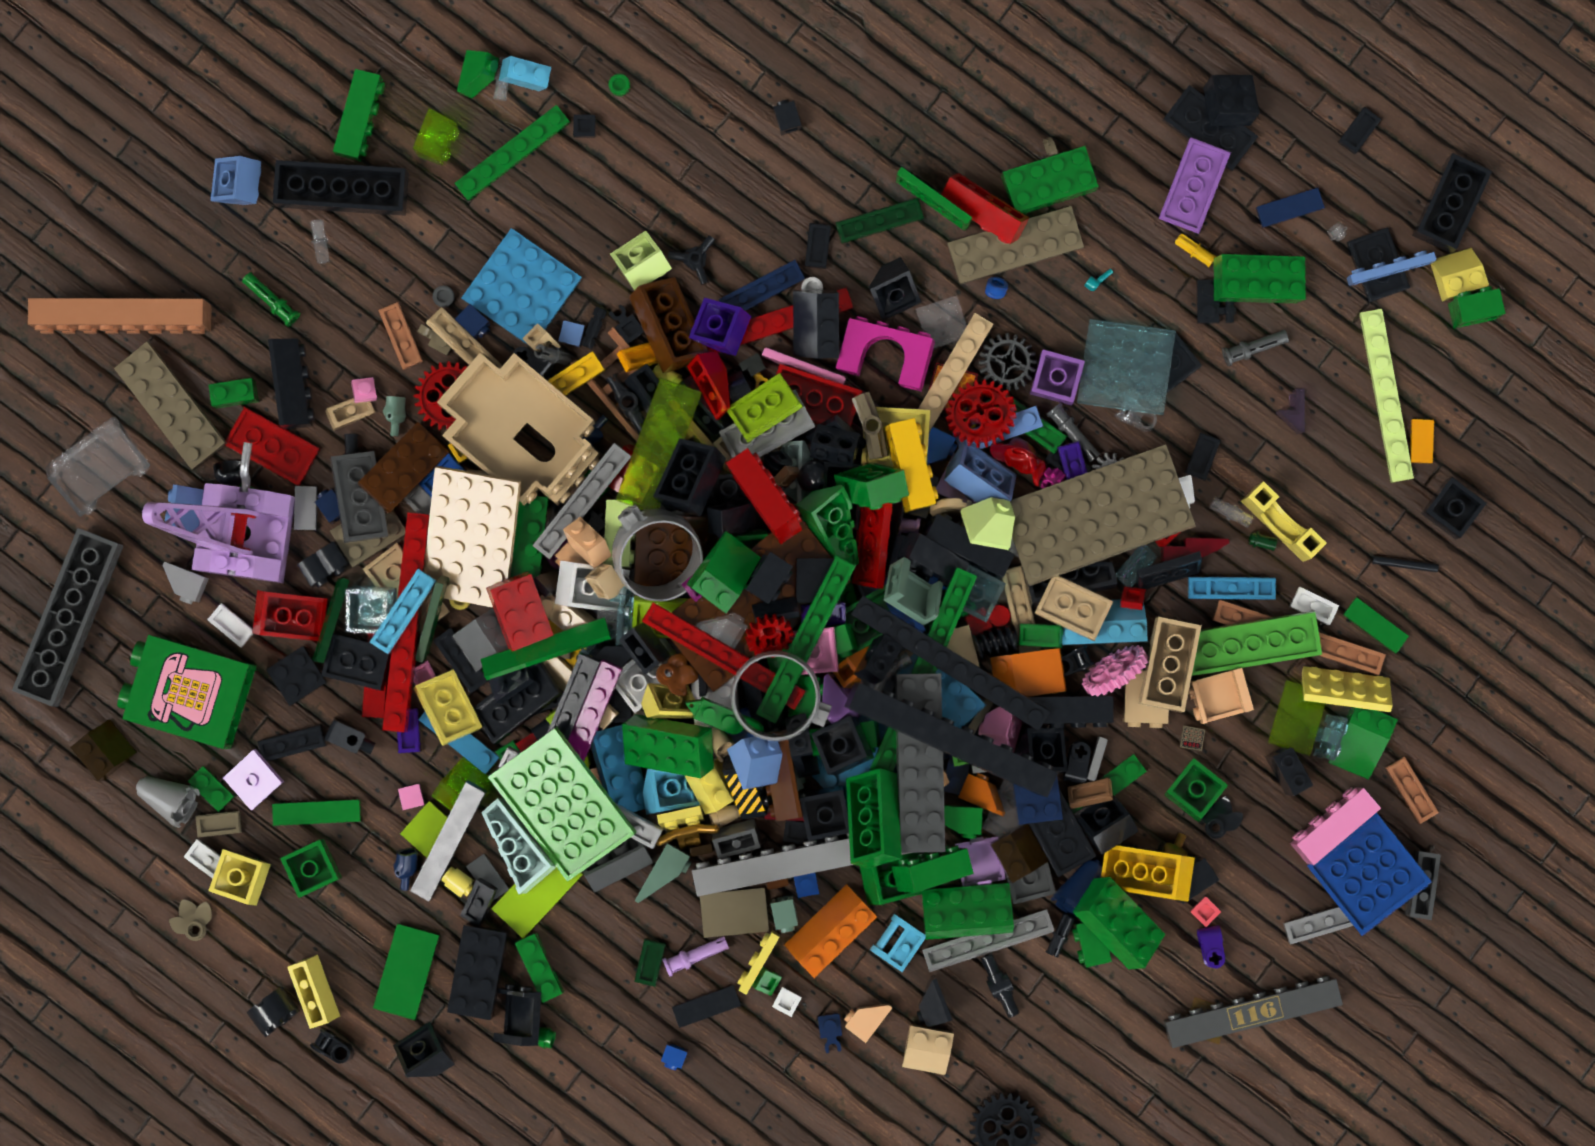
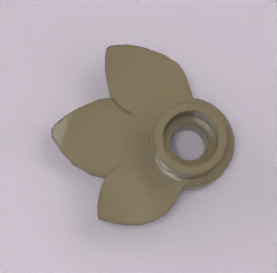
M181 900L178 912L179 917L169 919L170 926L174 932L185 934L192 941L201 940L206 935V925L212 918L211 907L207 901L197 907L189 900ZM194 926L199 927L200 931L198 934L193 932Z

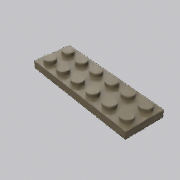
M1072 206L1029 218L1019 239L1011 244L1001 242L998 236L986 231L947 243L959 285L1084 248Z
M145 342L114 368L191 470L198 468L227 444L150 342Z

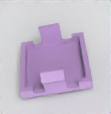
M998 836L985 839L978 837L970 839L968 842L955 844L959 848H967L974 873L961 878L962 887L991 885L994 881L1006 880L1004 869L990 846V843L997 840Z

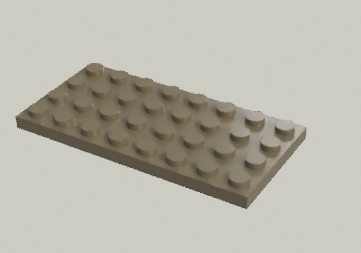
M1166 444L1010 501L1015 515L1012 538L1029 586L1196 527Z

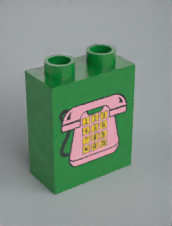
M148 635L146 642L137 641L130 659V665L138 667L133 684L124 683L117 701V707L125 709L122 719L221 749H232L257 666L158 636Z

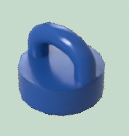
M991 277L987 281L985 293L992 299H1001L1006 295L1008 283L1002 278Z

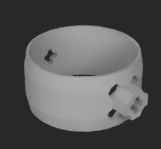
M636 504L627 507L618 516L622 525L615 535L612 547L613 565L620 580L629 591L650 601H668L683 595L686 590L681 584L691 577L703 562L702 546L696 532L683 517L674 512L657 508L640 511ZM655 523H671L688 531L693 544L691 559L683 573L675 580L661 586H643L631 581L623 574L622 554L629 539L643 527Z
M767 651L753 656L737 671L731 685V705L736 719L750 734L763 740L783 741L791 739L805 731L811 723L824 727L832 707L820 701V686L812 668L800 657L785 651ZM784 657L793 660L807 671L813 681L816 693L814 709L809 718L793 731L783 734L762 732L751 726L739 710L736 690L740 676L746 668L760 659Z

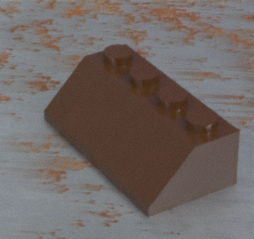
M675 277L639 285L629 296L662 373L681 369L687 366L697 354L708 352L705 345L689 338L695 320Z
M787 730L771 732L769 734H783L787 733ZM789 740L778 741L783 753L778 781L775 784L766 786L767 796L772 795L773 804L769 805L771 818L776 817V821L801 818L802 811L790 754Z

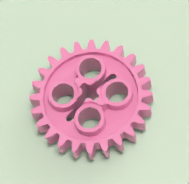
M1132 645L1129 648L1126 646L1122 651L1118 649L1116 653H1110L1109 656L1103 657L1100 662L1095 663L1096 666L1090 668V672L1086 673V677L1082 679V685L1088 695L1090 694L1091 696H1099L1101 693L1105 695L1108 691L1112 693L1115 688L1120 689L1123 685L1128 684L1131 679H1135L1136 674L1142 673L1141 669L1146 668L1145 664L1149 662L1147 660L1149 657L1143 647L1139 645L1136 647Z

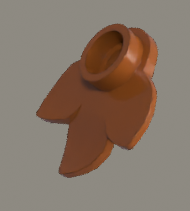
M681 653L672 655L667 663L660 665L656 671L657 680L661 684L667 685L669 691L676 696H686V685L692 684L698 679V672L693 667L687 665L688 660ZM664 672H670L671 677H667Z

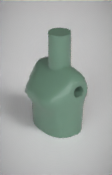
M386 396V404L382 411L386 420L391 422L390 436H399V425L405 421V397Z

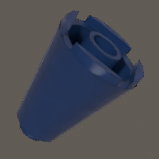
M1094 858L1083 863L1053 894L1051 901L1056 900L1055 905L1059 909L1076 918L1073 910L1094 878H1101L1103 863Z

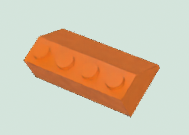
M846 884L784 946L810 975L815 978L877 918V915Z

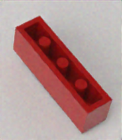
M960 173L949 178L941 194L972 217L971 221L978 223L981 229L986 232H992L1003 243L1011 244L1017 241L1029 220V217Z

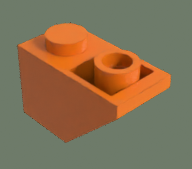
M868 647L847 657L838 665L839 671L833 672L843 688H852L855 682L860 683L862 681L854 675V672Z

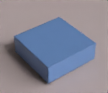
M564 320L558 341L580 347L585 325Z

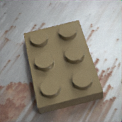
M384 509L388 537L344 543L341 524L330 530L352 568L405 536L406 528L394 509L390 513Z

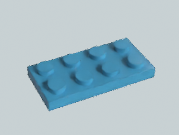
M622 725L597 731L591 744V750L602 787L612 800L632 812L645 809L643 799L644 777L641 767L625 764Z

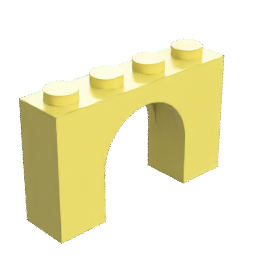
M1264 481L1256 485L1241 502L1302 562L1312 559L1326 545V542L1312 528L1305 529L1291 519L1276 502L1279 496Z

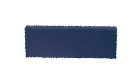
M1315 188L1258 206L1256 211L1261 227L1265 228L1323 210L1325 207L1319 188Z

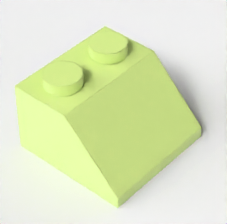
M644 231L610 253L634 291L639 285L651 283L672 269L662 251L647 231Z

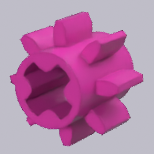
M1048 467L1040 479L1042 481L1040 487L1044 489L1063 482L1066 475L1058 468L1051 470Z

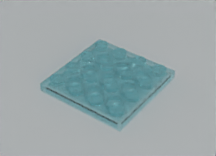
M1090 319L1083 359L1085 362L1080 378L1077 403L1164 415L1176 331Z

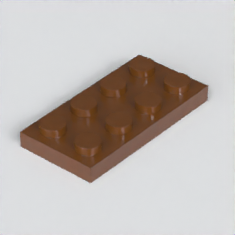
M417 422L357 484L390 513L449 451Z

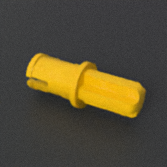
M1182 233L1175 240V244L1189 253L1191 258L1195 257L1207 265V267H1210L1216 257L1200 246L1201 243L1197 244Z

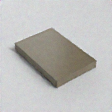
M765 888L724 891L700 896L704 938L769 932Z

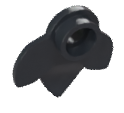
M1225 796L1219 799L1201 819L1205 823L1207 835L1211 838L1219 839L1227 831L1236 830L1242 823L1243 814L1232 812V804L1228 797ZM1215 824L1220 825V830L1218 832L1213 831V826Z

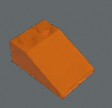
M1060 648L990 658L993 676L1027 697L1066 691Z

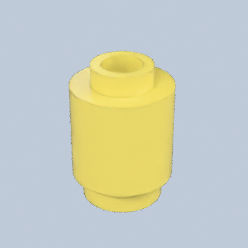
M452 866L441 879L445 883L444 886L460 898L463 895L468 897L474 886L472 885L474 882L472 878L460 869H455Z

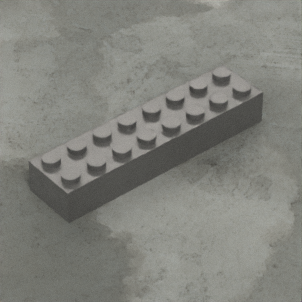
M77 528L12 691L49 706L59 707L124 545Z
M941 673L894 674L896 700H909L915 703L914 708L922 710V708L931 710L935 713L934 717L941 720ZM896 731L902 853L945 852L943 752Z

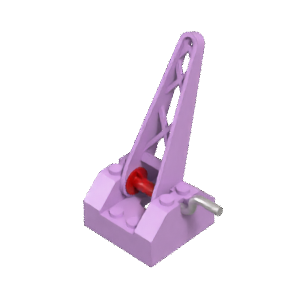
M244 442L240 463L241 487L205 483L202 505L147 502L144 505L142 517L146 524L196 543L192 570L284 583L294 517L295 497L270 491L250 489L249 463L252 443ZM173 508H177V509H181V510H179V511L176 513ZM165 510H167L171 517L166 522L160 516ZM189 510H194L200 520V525L192 532L187 531L179 519ZM246 526H248L251 530V535L248 540L244 541Z

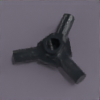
M708 235L701 246L688 249L685 253L669 250L668 259L684 261L686 266L696 271L700 284H707L709 281L703 267H705L706 252L715 242V239Z

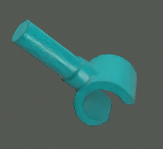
M1112 269L1106 271L1098 279L1091 276L1084 286L1090 291H1095L1100 283L1113 273Z

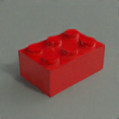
M524 572L486 587L508 649L515 651L553 636L530 573Z

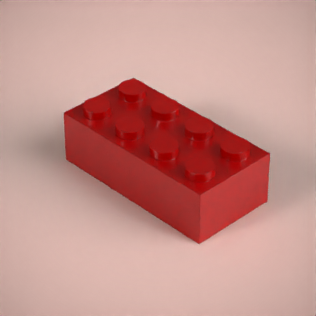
M779 364L776 375L781 373L791 390L797 391L814 424H821L831 417L838 415L850 427L852 426L856 414L852 398L862 394V390Z
M747 448L727 461L726 464L735 481L781 545L802 531L800 526L802 519L794 505L786 498L787 496L782 488L776 484L770 471L764 467L756 452L752 454Z

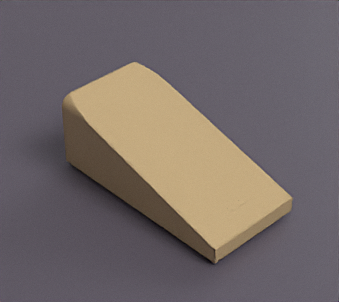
M354 398L327 408L325 412L335 431L374 414L375 410L371 401L355 403Z

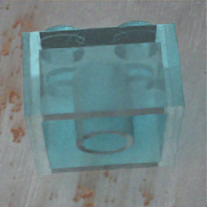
M359 585L347 588L346 632L375 634L397 601V588Z

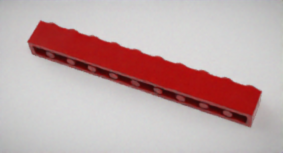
M407 512L398 598L417 569L424 572L430 515ZM422 605L391 650L382 730L408 733Z

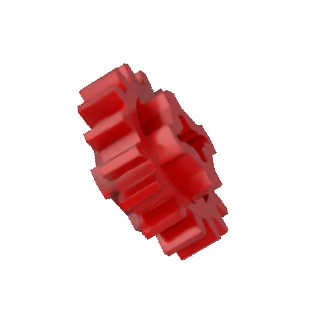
M765 614L764 619L761 620V618L757 617V623L751 622V629H746V643L750 652L754 651L755 655L767 651L788 650V643L793 641V629L790 622L785 621L784 616L778 619L776 614H773L772 618Z

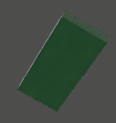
M644 939L634 982L656 987L666 946L665 943Z

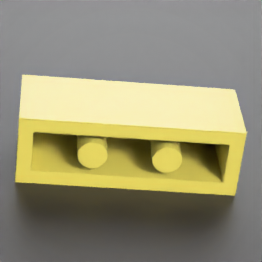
M318 955L298 961L287 967L310 1029L340 1017Z

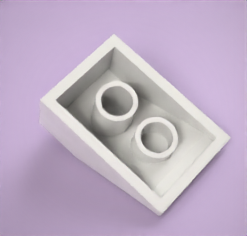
M560 561L555 604L624 613L627 594L625 586L619 590L620 592L615 598H598L585 579L594 569L590 564ZM622 569L623 574L629 579L630 570Z
M659 638L671 656L677 654L665 638ZM632 659L622 667L623 670L615 688L632 711L637 713L642 709L641 702L647 684L661 683L656 678L658 667L645 675ZM664 672L667 677H671L670 672Z

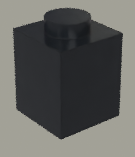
M788 99L778 102L777 106H774V114L781 136L802 130L795 102H789Z

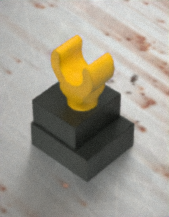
M758 353L739 363L742 372L747 370L750 376L754 377L756 388L759 387L760 382L768 381L761 374L766 368Z

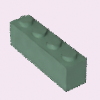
M793 895L771 899V909L776 930L781 929V933L794 931V926H798V917Z

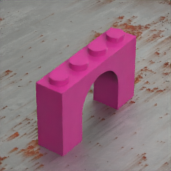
M856 316V319L849 318L836 369L839 372L860 377L867 350L880 340H892L902 346L905 355L898 384L901 387L922 392L935 341L933 338H930V334L925 332H918L917 335L909 333L910 329L898 326L897 329L889 328L887 323L877 321L876 324L868 323V319Z

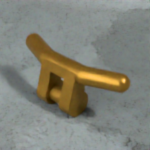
M697 824L674 829L660 836L656 845L661 846L677 838L680 850L687 849L686 846L695 845V847L701 846L699 833L716 834L720 828L718 825Z

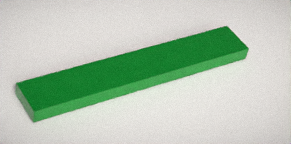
M604 617L553 634L551 637L518 650L511 651L509 649L482 658L481 664L486 680H490L609 640L611 635L607 620Z

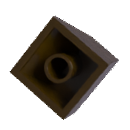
M110 719L88 732L70 747L97 781H104L137 754L136 750Z
M1024 824L990 843L1011 883L1018 881L1049 862L1029 824Z

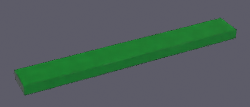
M836 555L787 652L800 657L806 663L808 662L856 567L855 564ZM783 659L756 714L775 724L777 723L804 669L801 665L793 660Z

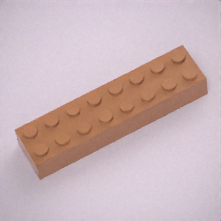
M28 298V325L34 327L36 331H40L41 334H54V330L62 331L63 334H75V330L83 331L84 334H97V331H105L106 334H118V331H127V334H140V331H148L149 334H162V331H170V334H183V331H192V334H205V331H211V304L204 299Z

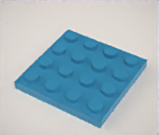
M511 228L464 293L462 299L527 344L522 338L537 323L544 330L547 329L582 277Z

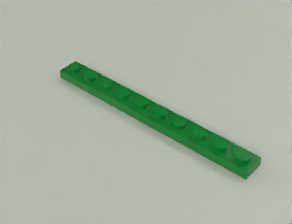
M956 567L939 606V615L933 620L928 631V636L946 647L975 583L976 575ZM918 656L910 674L936 673L938 668ZM887 727L869 768L871 771L879 768L891 772L894 771L896 766V730Z

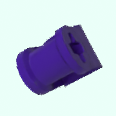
M1216 925L1197 929V937L1204 964L1210 968L1222 967L1225 963V953L1220 926ZM1213 952L1215 955L1219 956V959L1216 960V964H1214V962L1209 961V957H1212Z

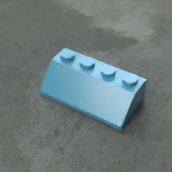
M1112 600L1113 604L1095 642L1063 627L1062 645L1147 642V619L1144 604L1142 610L1122 608L1120 607L1121 600Z

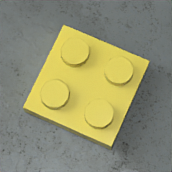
M700 806L657 815L658 824L663 830L666 829V832L679 829V826H692L705 821Z

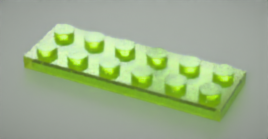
M660 378L616 501L629 506L636 504L640 510L660 509L661 503L653 496L679 438L685 439L702 392Z

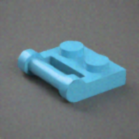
M893 914L891 923L876 945H872L870 951L903 972L925 940V934L896 914ZM900 925L904 928V931L887 954L883 949Z

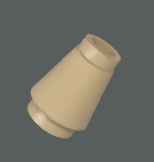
M728 805L717 812L709 813L711 824L718 825L719 828L741 817L736 805Z

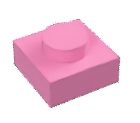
M373 377L351 381L355 403L376 401L377 395Z

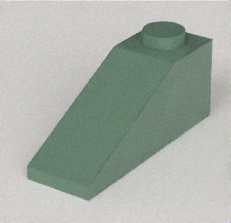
M667 843L636 897L635 902H641L678 877L681 872L686 874L692 863L689 861L690 855Z

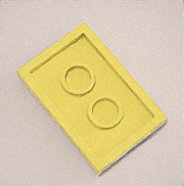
M454 669L414 687L442 746L482 728Z
M773 930L770 934L765 933L760 942V946H762L759 953L754 952L749 961L750 970L748 972L744 970L737 984L740 985V992L745 995L748 993L778 941L779 933Z

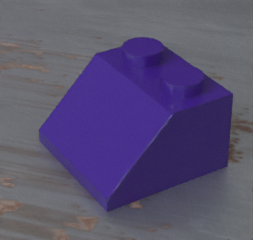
M704 298L689 338L716 351L736 356L751 316L741 307Z

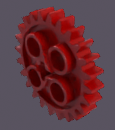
M448 361L447 367H444L439 362V369L436 370L435 367L431 366L432 373L429 374L424 371L426 378H418L422 385L415 386V389L420 392L413 395V397L420 401L414 405L415 407L422 408L418 414H426L423 421L431 420L430 426L432 428L438 424L439 431H442L444 426L448 429L456 419L452 416L445 417L444 409L439 406L437 401H429V394L437 391L440 399L443 393L435 384L439 383L447 391L450 387L444 385L445 378L453 376L456 381L467 366H464L461 370L460 363L458 362L455 364V367H452L450 361Z
M984 379L982 385H979L977 380H975L974 386L967 382V389L964 390L958 387L959 395L952 393L955 401L948 400V405L951 407L946 408L948 415L946 420L947 423H950L948 425L949 430H954L953 436H959L961 443L967 439L969 447L973 442L976 443L977 448L983 442L987 448L989 441L996 445V438L1004 440L1003 433L1010 434L1009 427L1015 426L1012 419H1017V416L1014 412L1016 411V405L1013 404V396L1009 397V391H1003L1001 384L995 388L994 381L987 385L986 379ZM985 398H991V401L987 403L982 402ZM967 406L972 407L969 411H962ZM993 416H1000L996 421L991 420ZM973 425H980L978 429H971Z

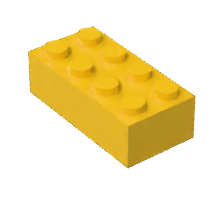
M915 418L888 424L884 427L892 464L894 468L904 470L909 496L901 498L905 513L936 504L938 493L936 487H932L930 478H933L931 466L926 465L925 457L927 456L925 444H921L919 435H922L920 423L916 422Z
M1116 845L1104 853L1101 878L1111 877L1125 892L1188 902L1195 858Z

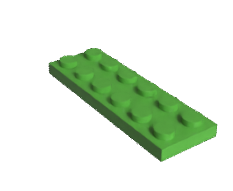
M1309 611L1201 629L1192 676L1322 655L1316 612Z

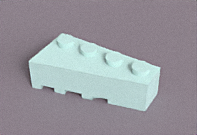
M497 798L481 812L492 837L495 838L499 847L500 855L505 860L510 877L515 882L518 894L529 892L556 868L504 798Z

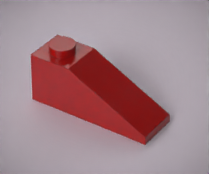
M717 351L697 354L687 365V368L715 419L719 420L730 408L727 369Z

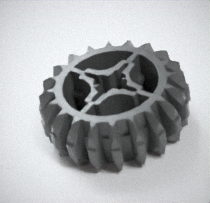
M1006 333L1005 340L999 334L997 335V343L992 338L989 340L992 347L986 344L983 346L984 350L988 353L980 352L979 356L985 358V360H980L978 365L985 366V368L980 370V374L988 373L984 377L986 381L991 378L999 385H1006V390L1010 392V385H1013L1014 390L1017 391L1019 389L1018 383L1023 387L1027 385L1024 378L1029 381L1032 380V376L1028 372H1036V369L1030 367V365H1036L1037 360H1030L1036 353L1035 351L1028 353L1032 345L1028 344L1024 347L1025 338H1022L1019 343L1016 341L1018 338L1017 334L1014 335L1013 340H1010L1009 333ZM1009 346L1005 355L997 354L996 356L992 354L999 347ZM1016 348L1023 354L1025 364H1022L1015 358ZM1011 353L1010 362L1013 363V366L1010 365L1006 372H1004L1005 363L1002 362V359L1006 360ZM990 361L1000 366V377L993 372ZM1011 370L1024 371L1015 379H1006L1008 372Z

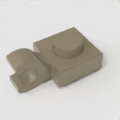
M421 324L417 332L430 339L428 346L448 356L452 348L437 333Z

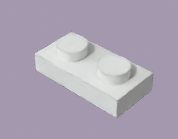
M1298 587L1289 607L1301 613L1315 611L1318 621L1330 625L1339 605Z
M196 839L184 858L213 879L221 855L201 840Z

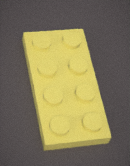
M1303 666L1302 686L1304 701L1391 712L1393 705L1390 678Z

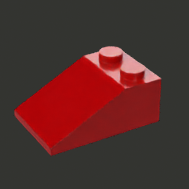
M257 590L252 633L263 636L318 641L326 616L328 599Z

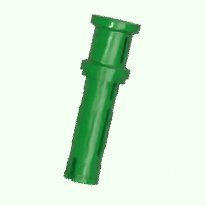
M249 272L243 278L242 283L271 308V313L273 315L277 314L287 327H290L297 321L301 313L294 311L285 299L278 298L252 272Z

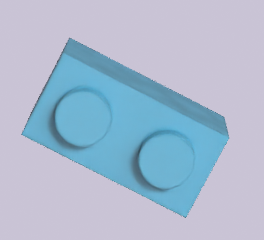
M509 56L502 61L499 81L541 91L548 87L551 67Z

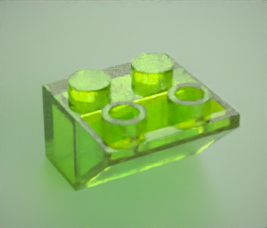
M462 757L440 781L431 796L451 811L466 781L469 780L487 791L481 804L495 786L489 780L488 775L484 774L465 757Z

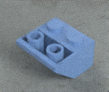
M173 484V489H170L168 493V502L202 505L204 490ZM173 508L176 513H177L179 510H181V509ZM189 510L179 518L184 528L189 532L194 531L200 525V520L194 510ZM168 512L165 514V522L171 518Z

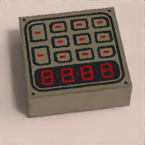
M1183 726L1179 747L1202 751L1205 729Z

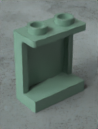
M903 557L889 567L884 601L921 625H925L935 620L939 615L943 583L938 581L931 585L909 571L911 561Z

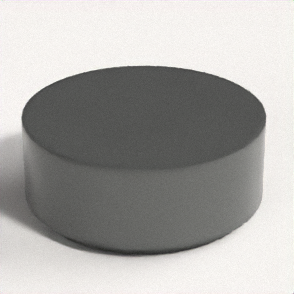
M439 286L434 290L433 301L437 306L448 308L454 303L455 294L450 287Z

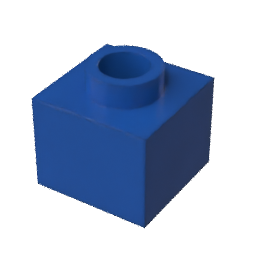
M667 1043L661 1062L665 1063L664 1066L666 1068L677 1070L678 1067L682 1069L688 1050Z

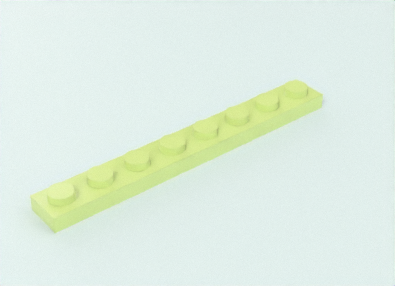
M1382 309L1359 313L1390 481L1393 483L1414 479Z

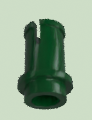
M1259 531L1251 532L1248 544L1252 545V548L1257 546L1274 551L1278 538L1259 534Z

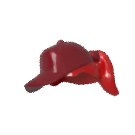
M1014 437L1007 444L996 443L994 445L992 443L990 445V453L995 459L1005 462L1007 466L1014 467L1022 474H1032L1033 483L1039 486V481L1046 470V463L1036 456L1034 447L1028 441Z

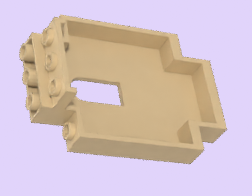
M479 353L437 401L441 408L456 419L442 436L487 475L521 481L519 502L522 505H525L527 502L530 504L538 495L536 493L538 489L557 506L561 502L565 504L572 495L570 493L575 486L579 487L586 479L584 475L589 470L592 471L600 461V454L586 439H582L584 436L587 438L594 431V420L515 353L500 369ZM527 423L555 447V455L550 461L541 462L513 440Z

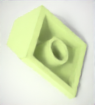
M990 497L962 508L960 512L970 543L1009 550L1015 521L1010 501Z

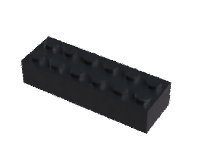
M276 160L273 204L277 208L406 216L409 173L406 168Z

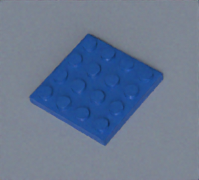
M1377 812L1315 865H1307L1361 936H1364L1432 883Z

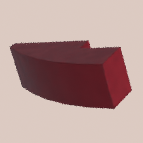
M1185 538L1183 539V546L1161 547V563L1199 551L1201 557H1205L1229 544V539Z

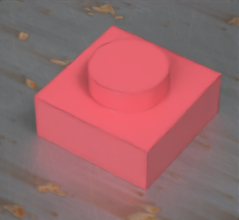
M1206 896L1190 910L1205 927L1221 913Z

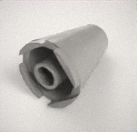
M150 776L141 778L136 785L137 795L172 826L177 828L181 827L179 825L181 822L186 824L197 808L198 802L195 801L196 795L200 796V792L193 786Z

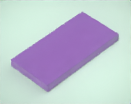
M1190 137L1159 219L1199 234L1231 152Z

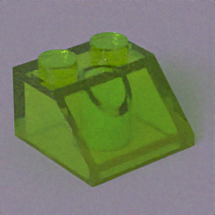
M429 108L413 146L417 156L440 166L443 165L444 161L447 162L451 154L450 145L452 141H456L459 134L456 122Z

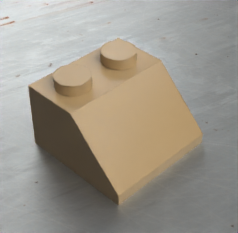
M910 1023L902 1067L945 1075L954 1037L953 1031L933 1027L927 1028L926 1026Z

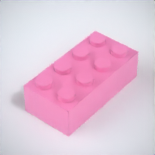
M1350 787L1342 794V800L1337 803L1336 801L1332 802L1325 808L1327 812L1323 816L1317 815L1308 823L1310 827L1304 831L1301 829L1292 836L1294 840L1290 843L1291 846L1307 864L1315 865L1381 809L1364 788Z

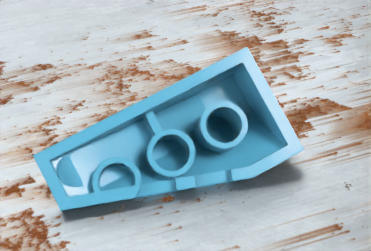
M647 769L643 788L646 815L700 806L684 775Z

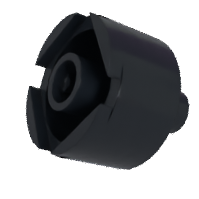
M282 986L263 998L258 1006L254 1005L247 1011V1014L266 1038L280 1025L283 1026L289 1022L300 1010Z

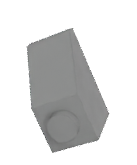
M164 562L163 568L174 594L181 596L179 600L191 605L193 601L199 603L209 578Z

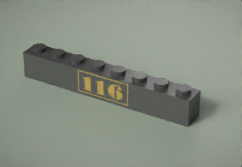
M1329 975L1316 978L1317 982L1308 983V980L1295 983L1296 987L1287 989V986L1275 988L1273 993L1266 994V991L1254 993L1253 998L1245 1000L1244 997L1232 999L1230 1004L1224 1005L1223 1002L1214 1003L1207 1010H1202V1007L1189 1010L1190 1014L1181 1016V1013L1168 1015V1019L1163 1021L1169 1044L1172 1048L1341 1006L1343 1003L1337 980L1330 978Z

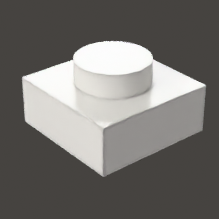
M782 987L772 1007L792 1017L802 997Z

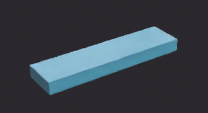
M417 569L370 640V643L389 654L437 580Z

